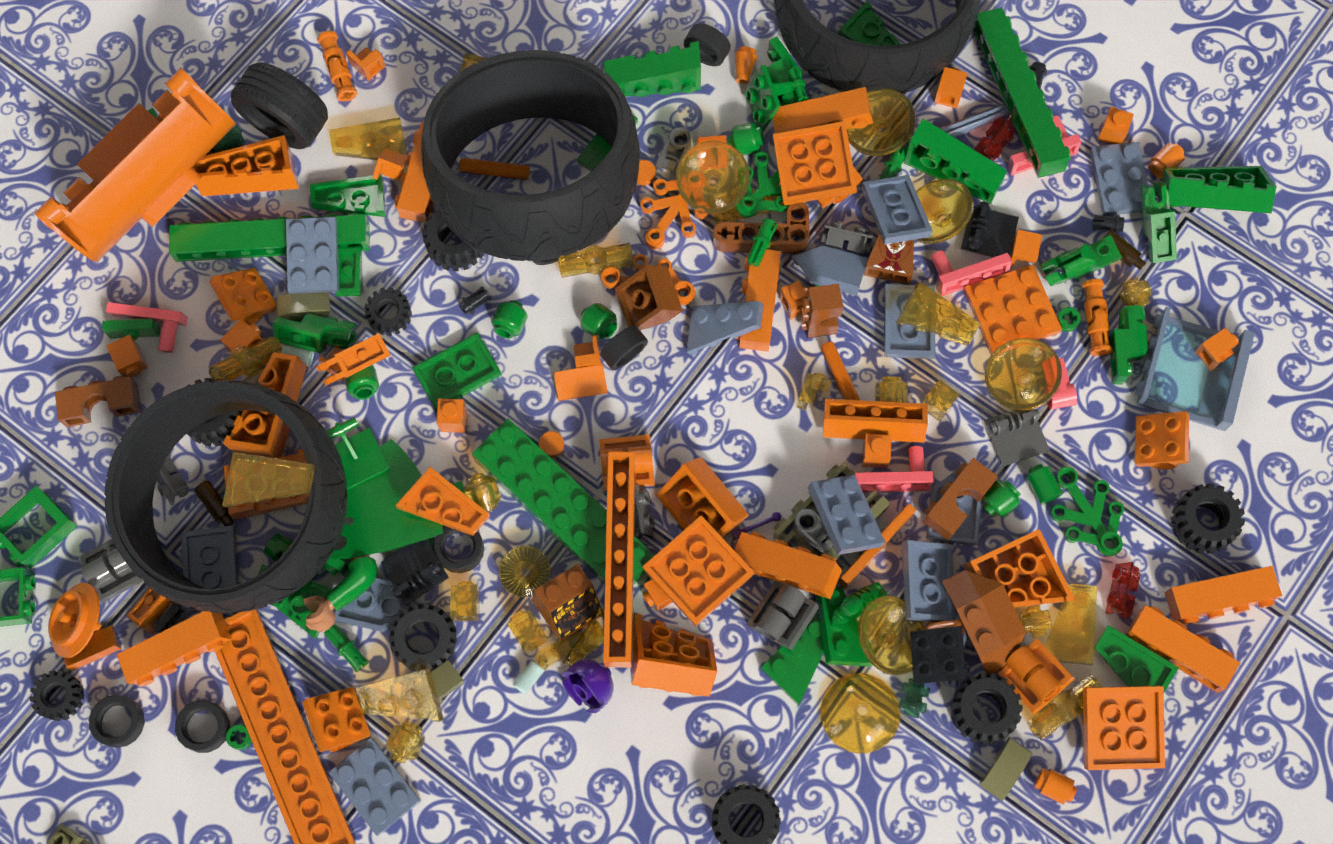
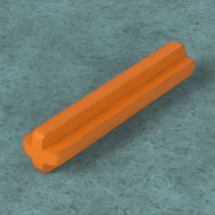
M464 157L459 161V170L461 172L527 180L530 175V167L528 165Z
M834 342L824 343L821 346V351L844 400H860Z

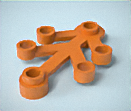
M689 170L682 179L668 182L664 179H657L654 182L653 188L657 195L661 196L665 195L667 191L682 189L677 196L657 200L646 197L641 200L640 208L645 214L669 208L656 228H651L646 232L645 242L650 249L657 250L664 245V233L678 213L682 223V235L686 238H691L695 235L696 226L691 222L687 200L691 194L695 202V216L698 219H705L708 216L709 207L704 203L702 190L706 185V177L701 171ZM696 178L698 182L692 183L690 179ZM658 185H664L665 188L662 189V190H659V189H657V186H658ZM649 203L652 206L650 208H645L644 204ZM703 208L706 212L699 213L697 210ZM686 227H691L693 230L691 232H686L684 229ZM658 234L659 238L652 239L651 235Z
M638 254L633 258V266L638 271L649 265L647 257L643 254ZM668 259L659 260L657 266L663 264L669 266L668 270L681 305L691 303L696 294L694 286L690 282L679 279ZM638 260L645 262L643 265L636 264ZM614 267L605 268L601 274L602 284L608 289H614L630 278L621 276L619 270ZM613 277L616 280L613 283H609L607 279ZM681 291H686L688 295L685 297H681L679 293Z

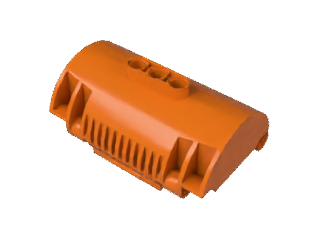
M179 68L164 83L173 93L166 90L152 104L160 112L157 118L138 103L77 164L93 179L90 184H87L78 177L63 192L71 200L67 205L64 203L60 204L53 197H50L34 212L46 226L94 262H99L141 219L153 227L202 178L193 167L236 125L235 121L182 68Z

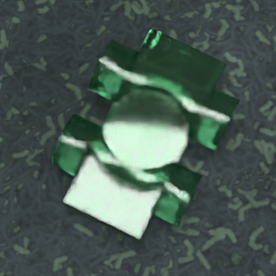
M909 678L908 683L903 682L901 692L906 693L905 698H900L899 708L903 709L902 715L919 718L920 713L925 714L927 703L922 702V697L928 698L930 688L924 687L925 684L914 685L913 678Z

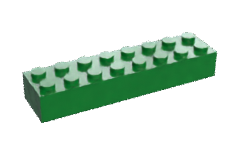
M507 419L472 453L475 463L605 585L607 510L510 419ZM635 536L633 586L646 573L642 566L655 556Z

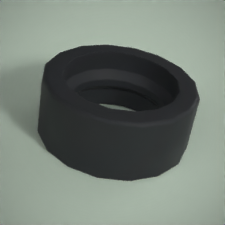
M694 24L684 39L685 48H689L690 43L699 41L701 63L713 67L720 66L731 49L728 38L718 29L707 24Z
M633 325L614 336L603 347L600 356L611 370H617L641 353L647 346L648 340L639 328Z
M444 526L443 533L435 537L433 545L434 552L443 568L453 573H465L478 566L484 553L483 540L478 531L473 536L466 534L470 536L474 543V550L470 558L462 562H453L444 553V543L452 534L463 532Z
M121 695L107 696L98 701L91 710L88 719L89 730L93 738L101 744L115 748L125 747L136 741L142 733L145 724L144 713L140 705L132 699ZM113 706L126 707L132 715L130 728L119 737L108 736L102 729L103 717Z
M199 700L187 704L179 712L175 721V733L178 741L185 748L198 753H209L218 749L226 741V734L230 729L227 713L220 706L207 700ZM200 711L211 712L218 721V729L215 735L206 742L193 741L187 732L190 718Z

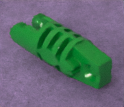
M879 582L857 590L844 599L841 606L833 612L832 619L838 624H843L852 618H859L877 606L887 595L886 590L882 588Z

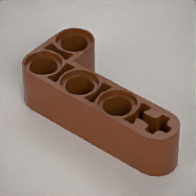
M803 202L790 204L787 209L786 223H777L778 226L773 234L778 240L770 241L771 246L766 250L781 251L783 254H798L807 248L809 208ZM800 214L803 218L795 219L792 215ZM719 223L713 231V246L720 252L749 253L753 241L745 240L743 237L745 235L756 236L762 223ZM794 236H799V237H801L803 240H802V241H794V240L792 239V237H794Z

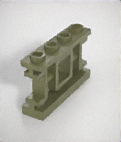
M843 462L840 466L834 465L826 476L828 477L827 479L855 475V472L848 468L846 462ZM875 490L866 498L868 505L874 504L870 509L877 521L888 509L890 502L884 496L880 497ZM810 496L805 502L802 500L797 502L791 509L793 514L787 520L783 517L774 526L773 539L782 540L787 544L794 539L801 547L812 551V554L817 555L796 534L794 528L787 536L785 535L793 526L797 513L802 509H811L818 514L815 503ZM804 518V522L811 528L813 526L811 520ZM834 547L827 552V555L835 558L836 562L844 555H837Z

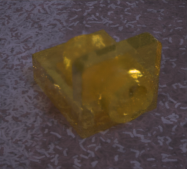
M808 373L796 408L806 411L808 403L814 404L818 390L828 393L832 381L828 380L823 374Z

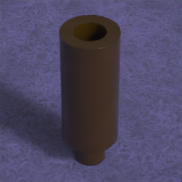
M1112 229L1103 237L1112 236L1122 256L1120 260L1130 268L1134 265L1137 269L1141 270L1147 264L1140 258L1142 253Z
M210 481L200 483L194 489V492L218 524L223 523L224 526L233 525L234 521L229 515L228 505Z

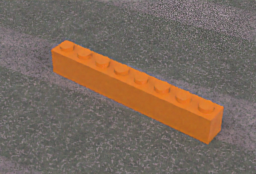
M608 452L603 659L605 667L632 668L635 452Z

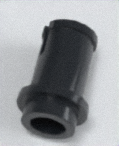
M1033 62L1029 68L1035 72L1036 83L1040 89L1043 77L1047 74L1046 65L1041 62Z
M1095 214L1093 216L1092 223L1094 225H1092V230L1110 231L1112 229L1117 234L1118 232H1123L1124 217H1120L1119 214L1116 217Z
M481 286L480 289L467 298H461V302L458 305L465 315L474 314V310L489 301L491 296Z
M170 602L159 619L153 621L152 629L160 633L172 627L180 615L184 613V610L175 603Z

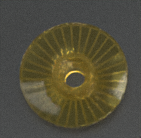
M518 546L511 549L505 554L499 565V578L503 587L509 593L518 597L533 596L534 590L547 583L551 575L548 558L541 550L532 546ZM528 569L530 570V575L522 577L521 572Z

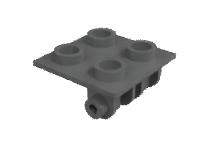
M1032 405L984 420L1002 467L1050 452L1037 420L1040 418L1039 410L1033 409Z

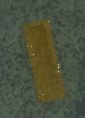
M590 621L563 660L564 666L570 667L604 643V630L598 621Z
M578 631L564 641L560 642L558 640L538 651L534 659L545 671L586 645L587 641L581 631Z

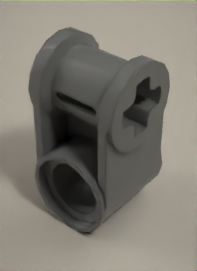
M676 127L671 131L658 157L657 169L669 170L678 177L681 175L686 159L691 151V134L688 129ZM679 139L686 141L684 144L675 143Z
M811 509L799 511L794 520V531L818 556L821 557V554L827 555V552L833 545L821 517ZM808 518L813 526L811 528H804L800 525L799 520Z

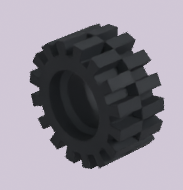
M390 287L388 291L385 288H381V293L378 294L377 291H374V297H368V304L365 303V316L375 332L378 330L381 335H384V332H386L388 336H392V332L395 331L397 335L400 333V328L405 330L407 328L406 323L410 324V316H412L411 307L406 296L402 295L401 291L396 290L395 292ZM393 304L398 309L396 316L388 320L379 316L381 307Z
M59 670L58 672L49 671V675L46 673L42 674V680L36 679L34 682L37 684V687H31L30 692L34 693V696L29 697L30 701L34 703L31 705L33 710H36L38 715L54 721L70 719L68 715L74 716L77 713L75 709L77 707L81 709L83 705L79 703L80 699L84 700L85 696L81 694V691H84L83 686L79 685L81 682L74 678V676ZM56 686H63L66 690L64 702L60 705L52 706L48 701L49 692Z

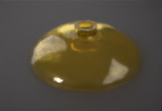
M892 89L868 91L873 124H868L860 129H847L849 144L858 152L869 156H883L893 153L904 146L913 134L916 123L914 108L908 98L898 91ZM881 128H886L885 131L879 132Z
M707 141L695 145L685 153L677 168L676 181L680 195L690 207L706 214H719L731 210L742 201L749 187L750 174L745 158L736 148L720 141ZM711 178H716L718 180V183L715 185H711L709 183V180Z
M940 179L929 182L916 191L933 231L931 237L915 239V241L924 244L941 243L956 236L968 224L973 213L974 202L970 191L961 182L952 179Z
M1031 338L1014 339L1002 344L992 353L985 367V382L989 393L999 404L1013 410H1031L1044 405L1056 394L1062 380V367L1055 351L1047 344ZM1023 378H1029L1027 383H1021Z
M882 596L872 600L864 608L859 620V640L864 654L874 667L889 675H902L913 670L910 631L922 630L924 626L922 621L905 619V600L895 596Z
M864 673L849 674L835 681L826 691L820 709L822 726L830 740L841 749L856 754L872 753L887 745L898 730L901 716L899 702L893 690L881 679ZM858 707H865L867 714L860 715L857 711Z

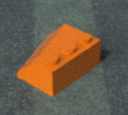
M1040 529L963 565L965 570L1002 583L1014 607L1075 601Z
M634 612L632 668H630L631 684L641 688H655L668 692L675 691L694 696L710 697L717 674L712 639L684 629L677 632L665 627L666 623L656 620L655 624L642 620L643 615Z

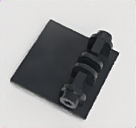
M982 201L980 205H971L960 249L990 257H996L1008 253L1010 256L1019 217L993 211L989 207L990 204L988 202Z
M427 539L406 545L381 561L383 568L395 587L392 589L394 595L397 598L400 597L405 606L449 578Z
M962 626L910 631L914 685L966 679V673L970 672V667L964 658Z

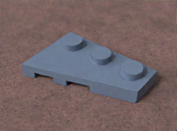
M760 301L693 306L686 352L694 355L699 353L698 350L707 346L711 348L719 345L720 341L732 337L734 339L760 329L763 304Z

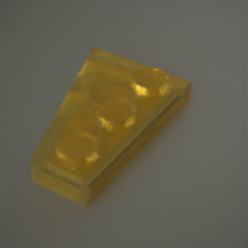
M400 117L329 130L332 152L335 156L378 160V157L385 148L407 156Z
M922 282L915 286L896 321L897 324L911 325L916 327V330L922 332L929 331L938 334L940 338L965 346L971 343L981 324Z
M233 452L222 506L231 507L242 503H254L265 499L310 493L315 465Z
M1070 584L1069 588L1075 601L1062 602L1045 647L1060 663L1093 666L1097 586Z
M429 668L356 688L363 714L390 717L404 716L408 717V719L423 718L437 722L444 720Z

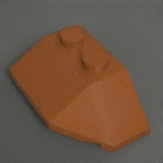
M963 570L942 580V584L986 674H995L1001 671L1007 665L1006 661L1010 655L1020 648L1026 634L1004 585L968 570Z

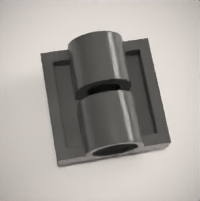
M113 539L78 557L82 565L81 572L86 582L93 585L97 590L101 603L144 581L138 578L123 560Z
M774 581L747 622V626L792 651L818 610L819 605L807 598L792 585L787 583L781 585Z

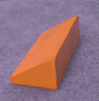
M603 364L554 372L558 401L608 393Z
M149 588L130 610L127 617L143 630L152 634L155 631L152 629L153 621H157L169 603L173 601Z
M113 625L93 633L90 641L80 653L71 658H64L66 668L74 671L121 650L122 648Z

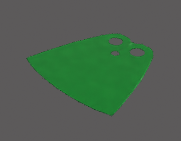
M389 440L380 446L390 470L347 490L346 518L352 517L354 521L351 525L344 524L341 535L346 538V545L340 550L334 549L330 558L346 559L381 553L443 533V526L441 524L396 508V504L422 475L409 456L393 440Z

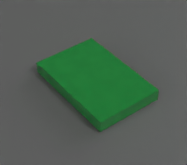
M478 332L412 367L436 411L438 410V399H460L502 376L501 371Z

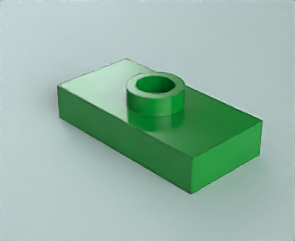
M361 247L338 248L339 292H335L336 297L361 296L362 249Z
M153 319L106 320L102 322V331L110 339L123 338L130 334L134 340H138L140 337H159L160 327Z

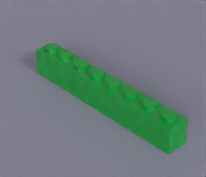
M1003 8L978 13L973 31L1037 178L1065 172L1068 161L1071 159L1070 150L1067 146H1064L1061 130L1055 126L1052 110L1046 106L1044 92L1037 86L1035 72L1030 70L1028 66L1027 55L1020 48V40L1018 35L1014 34L1010 17L1005 15Z
M354 212L342 216L326 214L324 217L303 215L300 218H290L336 217L338 248L361 247L362 251H370V224L366 214ZM277 217L272 220L254 218L251 221L231 219L220 223L204 221L202 224L181 222L178 225H170L169 253L175 262L287 256L286 219L289 218Z

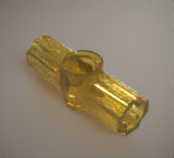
M630 243L603 248L593 245L585 251L575 252L567 256L563 255L558 258L561 278L586 273L599 275L608 267L619 268L634 265ZM595 257L601 259V261L598 263L590 262V260Z
M274 336L267 337L249 347L239 345L233 349L228 358L210 366L209 374L212 381L235 380L244 374L247 377H253L269 361L273 352H282V347L279 344V340Z
M1091 674L1083 678L1070 690L1066 689L1048 703L1049 706L1027 721L1029 729L1040 740L1047 738L1061 725L1068 724L1083 712V687H1102V685Z

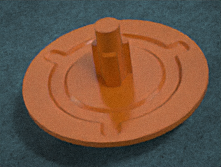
M79 583L73 586L57 600L52 609L48 633L53 649L60 657L71 658L80 653L90 641L94 631H99L101 628V622L98 621L100 611L99 595L91 584Z

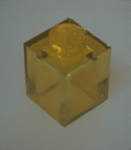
M939 379L924 397L922 404H927L928 414L941 422L956 404L960 394Z
M461 581L458 582V585H451L450 617L453 621H480V589L473 582Z
M530 610L527 612L519 611L510 618L511 622L507 625L525 654L530 653L548 641L547 636Z

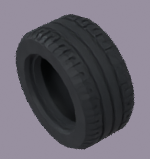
M258 62L249 65L231 92L233 107L249 124L269 138L285 135L290 148L301 150L310 147L328 120V110L325 103L310 87L290 73L271 64Z

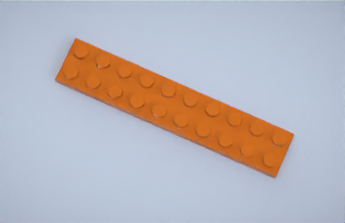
M258 610L239 612L224 619L232 640L224 643V647L215 651L294 844H356Z

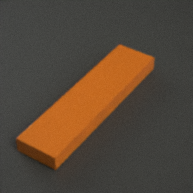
M910 503L881 532L885 543L879 548L865 550L840 577L839 584L845 590L913 517L916 509Z

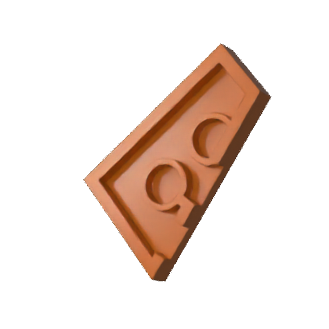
M431 467L396 504L397 509L472 536L490 517L487 511Z

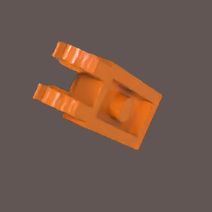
M380 333L333 355L332 359L316 366L319 372L328 369L335 363L337 364L341 372L323 380L325 385H328L342 377L345 379L391 355Z

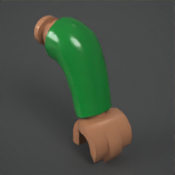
M370 555L353 557L348 565L347 576L326 594V599L317 595L305 598L304 604L310 612L317 610L307 616L306 626L318 632L328 630L336 619L333 609L339 611L361 596L373 584L377 575L376 560L370 557Z

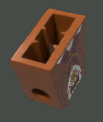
M879 234L867 261L864 276L910 285L913 275L914 240L884 245Z

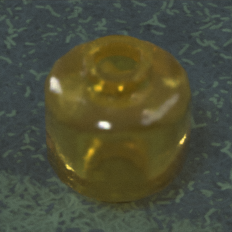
M881 377V381L875 384V401L908 403L907 383L902 381V377Z
M483 473L471 476L469 478L470 482L464 487L466 496L487 512L496 509L501 500V493L495 478L484 476Z
M403 721L402 724H396L393 727L386 743V749L391 753V759L399 763H405L406 760L410 761L418 758L425 742V735L422 733L423 729L420 726L409 721Z

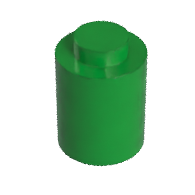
M1039 464L1028 470L1029 475L1026 479L1040 505L1047 504L1064 494L1049 466L1043 467L1042 464Z

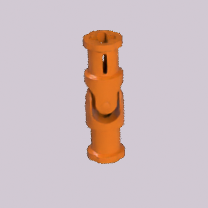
M325 31L319 34L317 41L323 48V59L330 73L331 82L336 86L337 99L341 102L353 100L358 93L352 85V75L350 70L347 69L348 66L344 52L339 48L337 42L338 35L335 31Z
M1102 279L1086 280L1082 282L1081 287L1085 290L1086 298L1084 310L1086 322L1088 323L1087 334L1090 336L1092 347L1089 352L1092 356L1108 355L1113 352V349L1109 346L1108 333H1110L1107 302L1103 299L1102 291L1104 281Z

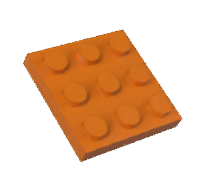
M845 121L773 134L784 206L857 193Z
M1034 264L964 287V293L990 355L1053 336L1062 331Z
M702 515L642 566L643 570L695 627L755 573Z
M1163 686L1083 687L1084 769L1165 768Z

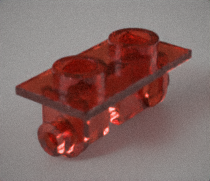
M1011 116L1006 120L1001 117L995 119L986 132V136L991 139L982 137L974 150L993 162L999 158L1002 149L1008 141L1012 140L1015 134Z
M1133 562L1115 565L1112 573L1110 593L1106 600L1105 614L1119 613V617L1126 619L1129 618L1130 614H1133L1136 597L1128 594V591L1137 592L1141 577L1139 568L1133 566Z

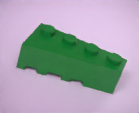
M699 41L690 43L689 48L680 49L679 45L669 47L670 52L658 54L655 50L649 51L641 58L631 55L604 61V70L617 83L625 97H645L651 94L669 95L675 92L693 93L701 90Z
M923 118L910 140L904 164L989 204L995 198L1007 173V170L999 164L994 163Z
M1263 166L1164 168L1162 183L1166 184L1169 193V206L1172 207L1185 206L1272 214L1277 186Z

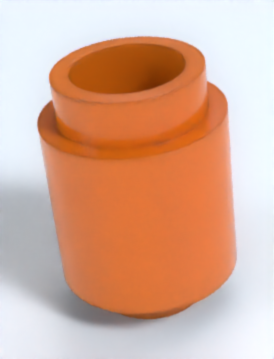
M1167 143L1151 158L1148 165L1150 172L1161 179L1163 178L1164 168H1177L1185 160L1183 148L1176 143Z
M1042 768L1034 784V788L1038 789L1040 794L1062 805L1066 801L1072 802L1077 791V787L1074 786L1075 780L1051 768L1049 770Z

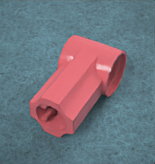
M1055 357L1043 361L1041 366L1047 386L1045 395L1049 409L1075 406L1077 404V393L1075 386L1069 381L1064 358Z

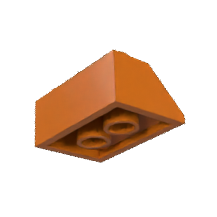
M702 457L684 463L656 494L684 530L702 515L724 539L749 516Z

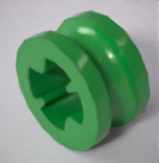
M1066 307L1057 316L1062 331L1072 332L1080 323L1081 316L1075 308ZM1066 315H1069V318L1073 320L1071 324H1068L1067 320H1063Z
M243 725L232 726L226 734V742L236 750H244L252 743L247 728ZM238 731L246 734V738H242L244 742L241 744L233 741V737H237L235 733Z

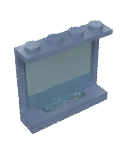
M1165 307L1161 314H1156L1152 328H1155L1156 331L1154 336H1151L1148 341L1150 354L1149 358H1145L1142 364L1141 373H1144L1143 381H1139L1136 387L1135 395L1138 396L1136 405L1163 413L1186 411L1189 414V421L1226 431L1234 421L1255 332L1244 330L1239 337L1236 336L1239 345L1232 350L1234 354L1223 363L1220 362L1214 370L1210 371L1195 351L1203 342L1220 331L1170 317L1171 308Z

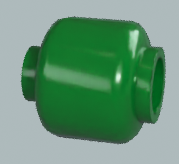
M753 122L734 126L731 130V135L728 136L730 150L735 149L739 156L758 153L761 146L764 145L761 127H757Z
M510 300L498 305L491 323L496 334L510 339L520 335L528 316L521 303Z
M601 303L587 306L581 312V328L591 336L597 335V339L602 340L611 337L616 331L618 325L616 314Z
M373 365L344 379L350 396L360 400L371 398L379 388L377 372Z
M996 480L982 499L985 501V504L982 507L992 517L997 514L999 517L1005 518L1020 505L1019 496L1021 494L1008 480L1004 482Z

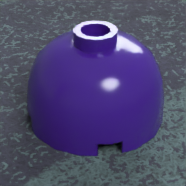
M589 659L579 660L561 675V677L565 676L566 678L562 683L568 695L577 705L581 706L583 702L589 708L586 711L589 713H598L612 698L614 691L612 673L603 663Z

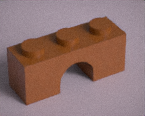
M839 283L809 287L807 297L803 298L804 306L802 307V316H800L802 331L806 330L807 338L837 334L839 327L837 317H840L843 311Z
M116 376L113 380L105 382L92 381L88 385L81 387L68 386L63 388L62 391L55 392L58 421L66 428L92 423L91 410L95 404L101 401L108 402V410L116 417L141 412L138 384L130 376Z
M972 458L969 464L966 462L961 464L955 472L958 476L953 483L948 481L940 491V494L943 496L938 503L933 500L924 511L927 514L924 523L947 541L950 540L968 516L959 509L956 498L961 495H968L977 502H980L998 478L995 473L975 458Z

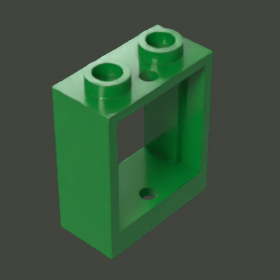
M35 486L0 517V548L4 549L6 547L11 552L8 557L18 567L24 565L32 569L78 526L45 491ZM39 503L57 523L23 553L5 533Z
M24 567L0 570V583L19 581V615L0 617V627L32 624V616L36 612L35 602L33 601V590L36 588L35 576Z

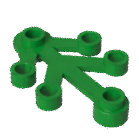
M760 151L756 153L754 158V164L757 167L758 189L753 194L750 182L754 174L753 169L749 166H743L739 170L738 178L741 181L742 195L736 201V210L742 217H753L759 210H777L783 213L789 207V205H779V202H783L781 185H778L780 183L779 171L777 170L768 179L767 165L769 155L766 152ZM763 158L765 161L761 162L758 159ZM742 173H748L750 176H744ZM765 196H779L776 201L762 200Z
M1071 467L1061 468L1056 474V480L1061 488L1067 489L1081 512L1066 509L1063 505H1055L1050 511L1051 519L1056 522L1064 519L1091 526L1096 534L1081 532L1078 527L1071 526L1065 531L1064 538L1069 543L1080 541L1095 545L1098 551L1105 556L1117 555L1123 547L1122 538L1117 534L1120 516L1124 513L1123 504L1115 501L1108 506L1107 514L1110 518L1106 529L1101 522L1105 497L1110 490L1108 482L1099 480L1093 485L1092 490L1095 496L1093 506L1091 507L1076 484L1078 480L1076 470ZM1067 476L1070 482L1064 483L1061 477ZM1097 485L1104 486L1105 492L1098 491ZM1112 506L1118 507L1120 513L1115 514L1112 511ZM1054 510L1062 511L1063 516H1056ZM1069 531H1074L1077 534V538H1071ZM1106 540H1109V541L1112 542V544H1113V547H1112V548L1106 547V545H1105V541H1106Z

